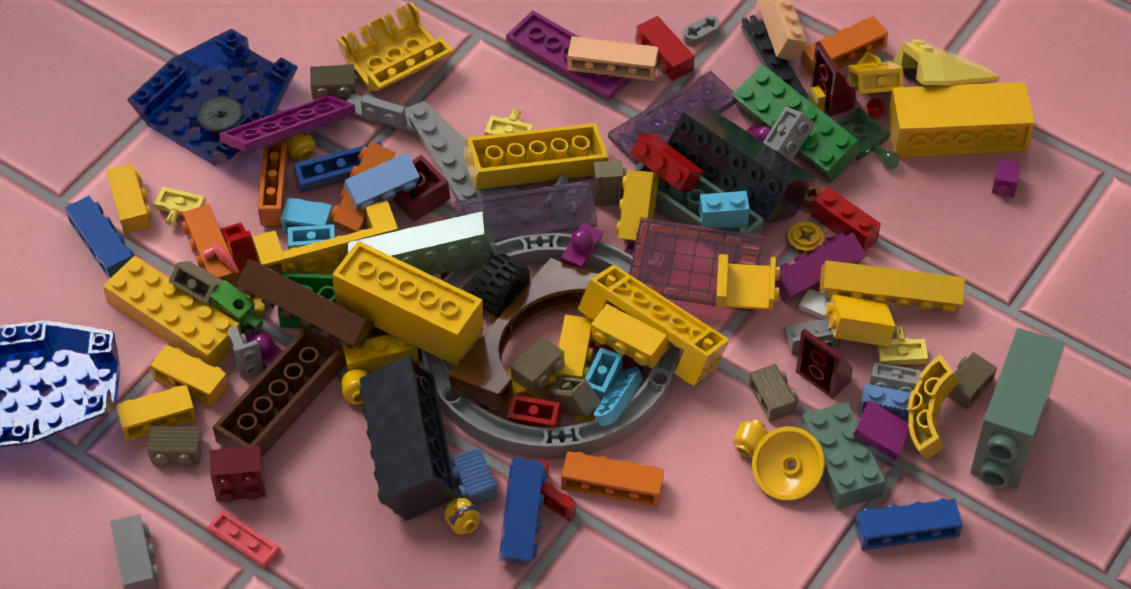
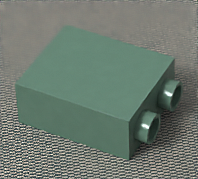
M1017 327L983 421L970 471L971 474L979 476L980 480L986 485L994 488L1010 486L1018 489L1050 397L1065 342Z

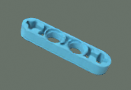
M631 367L621 372L595 410L594 415L599 426H607L614 423L624 411L643 381L638 367Z

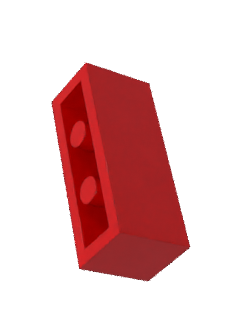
M659 16L636 26L635 41L638 45L658 47L657 65L664 75H667L674 81L694 71L695 56Z
M640 134L630 152L631 155L678 191H693L704 173L703 170L655 134Z
M828 186L813 199L811 217L835 234L844 233L847 236L853 232L864 252L878 241L881 223Z

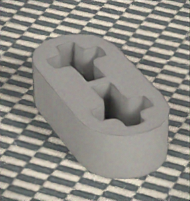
M706 16L685 27L683 31L684 43L689 46H697L715 37L720 31L719 19L715 16Z

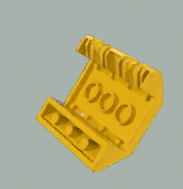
M412 2L396 9V15L401 24L398 28L393 16L388 13L384 17L381 16L367 23L366 27L364 25L359 27L360 35L365 44L360 46L357 36L353 31L336 39L347 65L354 64L356 76L369 91H379L454 53V50L443 37L435 40L420 23L419 10Z

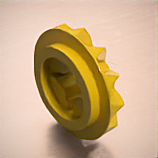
M801 221L790 227L787 239L790 246L795 247L796 252L804 250L807 253L823 243L824 232L820 226L813 222ZM802 235H804L806 238L810 237V241L802 239Z

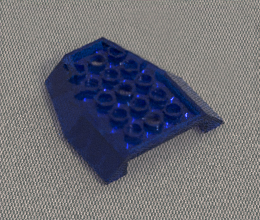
M229 29L171 58L127 100L147 126L215 166L229 162L240 150L220 142L219 133L208 132L199 125L197 112L200 106L207 100L218 96L236 99L244 109V117L233 128L276 113L298 67L282 57L275 63H272L249 49L247 37L233 29ZM250 73H256V74H257L256 76H250V77L247 76V75H249ZM193 127H199V128H200L198 131H197V130L190 131V129L193 128Z
M48 320L0 326V396L6 395L0 402V448L36 443L103 416L117 407L121 367L115 333L113 331ZM99 384L95 390L89 391L92 385ZM53 390L48 396H42L45 391Z

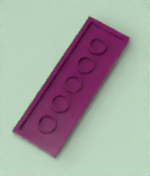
M533 10L506 35V41L607 100H610L631 79L569 71L567 56L572 36H579Z
M326 95L219 133L220 142L230 145L232 148L242 150L244 153H253L257 148L272 146L279 140H288L293 138V135L308 133L315 127L327 126L330 124L329 122L335 120H344L348 115L356 113L355 104Z

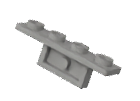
M351 94L347 102L355 104L356 113L352 115L416 134L406 117L405 107L367 95Z

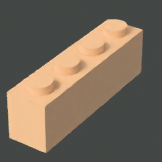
M757 0L776 57L796 61L807 41L792 0Z
M572 36L567 56L568 70L654 81L658 63V47Z

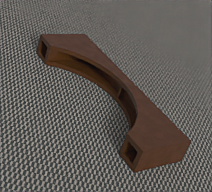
M550 258L545 265L540 267L532 280H529V283L520 294L515 296L513 302L502 311L500 317L490 325L488 331L478 339L475 346L456 368L451 370L449 374L451 392L501 411L513 395L512 379L501 364L504 349L510 339L525 324L543 314L562 308L579 306L590 279L598 274Z

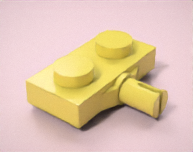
M513 108L509 118L491 116L484 133L485 135L529 131L534 130L532 124L519 121L521 110L517 108L516 111V108Z
M162 187L154 206L156 210L169 212L165 222L169 226L170 224L174 226L178 216H183L185 211L205 205L206 199L202 195Z
M898 326L895 327V339L891 340L889 347L877 345L879 363L894 366L928 363L925 339L913 340L905 338L902 326L899 328Z

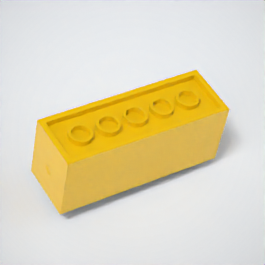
M1026 82L892 88L888 112L895 157L1027 152L1035 124Z
M357 241L332 274L335 302L374 322L373 326L455 366L462 361L483 334L482 299L360 241Z

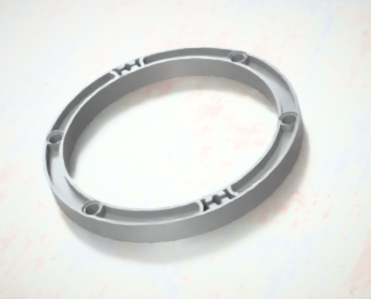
M537 233L506 239L496 243L497 255L501 253L507 254L524 266L545 264L550 258L561 261V256L571 242L572 234ZM600 241L584 268L601 273L614 264L630 275L633 256L615 246ZM486 264L452 270L443 281L465 292L472 293L475 280ZM642 265L639 280L646 281L649 269ZM650 271L649 281L661 283ZM648 283V284H654V285L663 286V285H661V284ZM665 297L666 299L672 302L670 297ZM668 340L669 348L651 370L644 384L632 396L624 411L614 423L607 426H599L595 419L578 425L556 428L533 427L502 419L481 408L474 401L452 393L449 381L450 371L446 361L422 349L421 354L423 367L434 375L441 410L467 435L493 449L511 455L536 459H565L567 451L574 453L583 452L588 455L614 446L633 435L648 423L662 407L676 379L675 370L679 364L680 348L675 347Z

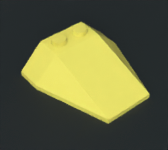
M914 39L912 43L904 42L894 58V63L902 68H917L916 80L923 85L999 81L1000 76L984 65L929 45L924 40Z

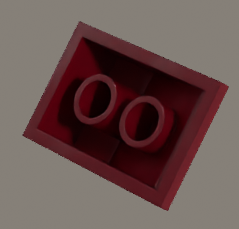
M818 41L815 43L810 87L818 86L822 89L826 96L825 110L831 117L854 109L856 92L846 81L845 74L842 71L840 72L821 42Z
M803 329L800 336L796 373L834 399L851 382L853 367L841 354L806 329Z

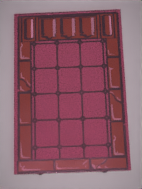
M640 217L628 274L667 299L716 306L719 254L728 255V264L760 265L764 236ZM730 308L752 312V309Z

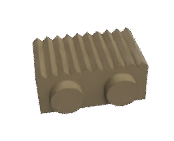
M354 64L310 67L312 98H321L326 95L335 98H347L351 94H356Z
M621 160L594 162L593 189L595 205L597 207L600 205L602 207L604 205H617L620 203L621 198H623L622 180L626 176L627 169L622 168Z
M191 261L178 262L169 279V284L173 283V286H177L181 291L184 290L185 293L188 292L189 295L196 297V300L200 299V302L203 301L204 304L210 303V295L223 282L222 279Z
M541 336L511 365V378L531 393H534L538 388H544L549 381V377L554 372L559 373L565 365L564 351Z
M972 352L969 358L963 357L959 362L955 375L960 383L947 395L956 403L964 406L965 409H968L995 379L998 368L975 352Z
M776 364L769 365L763 369L760 368L754 372L752 371L749 375V387L753 391V395H755L768 421L794 413L796 411V403H798L796 391L794 389L790 390L787 385L788 379L783 370L779 371Z
M561 377L547 389V393H550L549 397H552V401L559 402L562 411L571 415L579 414L588 417L595 412L596 407L601 403L587 379Z
M151 426L147 448L150 462L159 465H165L169 462L182 465L198 464L203 439L200 427Z

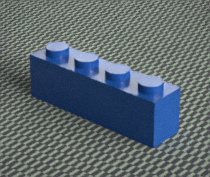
M381 141L375 142V143H377V144H379V145L382 146V142H381ZM369 144L295 163L293 174L299 193L344 182L349 178L353 167H359L361 162L359 155L363 147H368Z
M87 196L65 207L69 223L108 279L135 256L130 247L126 248L124 246L125 242L120 232L115 233L113 230L114 225L110 218L103 216L104 212L99 202L94 203L91 197Z
M515 457L510 462L498 561L528 565L532 558L535 559L537 556L538 544L534 543L535 534H539L541 519H537L538 509H542L544 495L540 494L541 485L545 484L547 470H543L544 462Z
M944 498L926 503L914 502L904 506L890 505L881 509L867 508L857 512L855 520L861 550L956 538L960 536L963 525L956 499L947 500Z

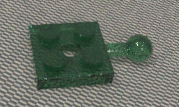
M858 107L837 122V124L858 139L862 152L855 158L856 160H861L873 151L882 158V164L886 168L893 169L898 166L900 161L899 155L894 151H886L880 146L890 138L891 132ZM854 132H856V133H860V132H861V133H863L864 135H863V136H856V135H854L853 133H854Z

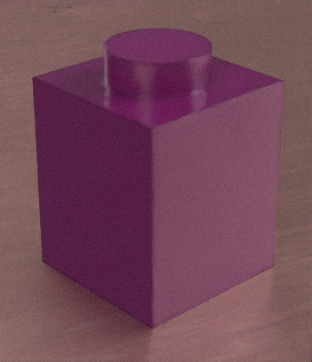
M999 158L992 193L1002 196H1015L1021 168L1020 162Z

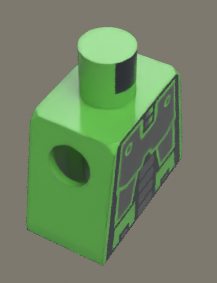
M226 280L210 295V305L238 322L242 334L247 328L256 333L262 327L263 321L255 316L254 302Z

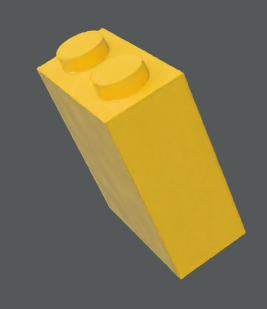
M832 294L830 303L827 302L825 307V316L828 318L829 328H831L834 338L889 347L896 326L887 303Z

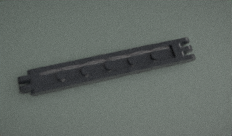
M755 15L749 16L750 21L747 17L742 18V32L760 62L813 104L787 59L776 57L763 20H758Z

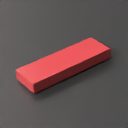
M224 510L206 527L210 534L263 569H266L281 553L279 546Z

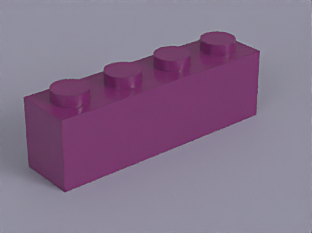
M852 232L847 236L841 233L831 239L832 244L826 246L825 243H822L813 249V254L807 256L806 253H803L796 257L794 264L790 266L787 263L780 266L779 281L775 280V287H779V295L783 302L819 284L821 266L826 260L857 264L867 257L854 233Z

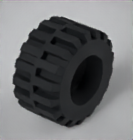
M498 254L482 268L475 280L471 294L482 299L485 311L499 318L502 311L513 302L515 296L520 294L529 283L530 270L507 254Z

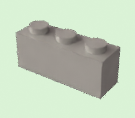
M140 514L110 521L124 589H157L155 580L160 578L157 565H152L151 559L155 558L152 543L147 544L146 538L151 537L148 522L143 523Z

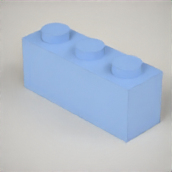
M405 153L346 179L344 187L355 210L360 208L366 210V206L373 205L378 200L383 199V201H387L396 196L395 193L401 190L407 192L414 189L420 176L409 154Z

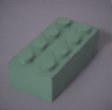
M848 402L802 414L800 426L801 429L812 434L823 449L825 470L822 480L836 510L882 497L885 486V479L869 445L853 436L858 422Z

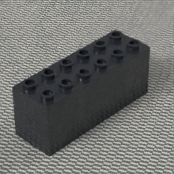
M711 107L683 111L667 143L703 170L702 177L724 192L746 191L749 209L768 222L795 216L815 178Z
M407 355L359 378L361 385L359 392L364 402L363 414L367 420L368 429L366 432L371 442L372 449L370 450V455L375 465L374 477L378 482L379 491L377 495L381 504L386 505L395 514L408 521L458 498L434 375L410 355Z

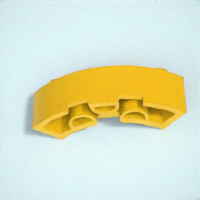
M941 354L920 374V379L914 391H911L908 403L909 431L915 446L925 461L946 447L939 432V413L947 395L960 383Z

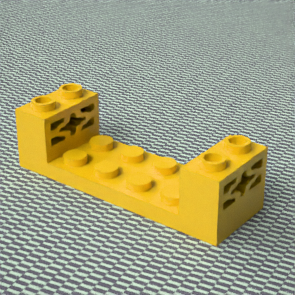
M385 201L366 206L368 229L359 230L355 233L337 236L321 242H314L306 246L291 248L283 252L276 231L253 236L258 263L281 275L283 273L332 275L348 254V242L398 231V227L389 203Z
M614 264L590 279L578 307V310L584 313L587 318L595 320L605 305L609 304L665 333L668 340L675 347L684 350L675 374L681 377L684 382L693 386L716 370L729 342L728 338Z

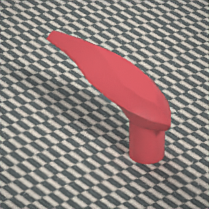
M213 243L211 248L202 252L206 261L217 255L221 262L239 274L235 262L220 245Z

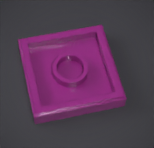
M869 400L862 412L853 436L896 460L909 433V423Z

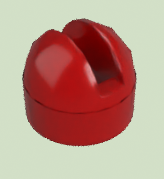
M872 99L867 102L866 110L870 117L879 118L883 115L884 104L882 100Z

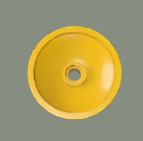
M787 426L774 429L759 441L753 453L752 471L758 486L766 494L779 500L792 501L807 496L818 486L824 474L825 456L820 443L812 434L798 427ZM792 462H796V468L794 470H790L789 468Z

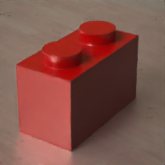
M512 395L507 418L508 421L517 424L556 428L560 427L563 411L559 402Z

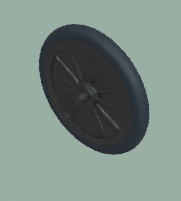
M218 96L207 100L200 106L197 112L199 125L211 133H222L236 128L244 117V109L240 102L227 96Z

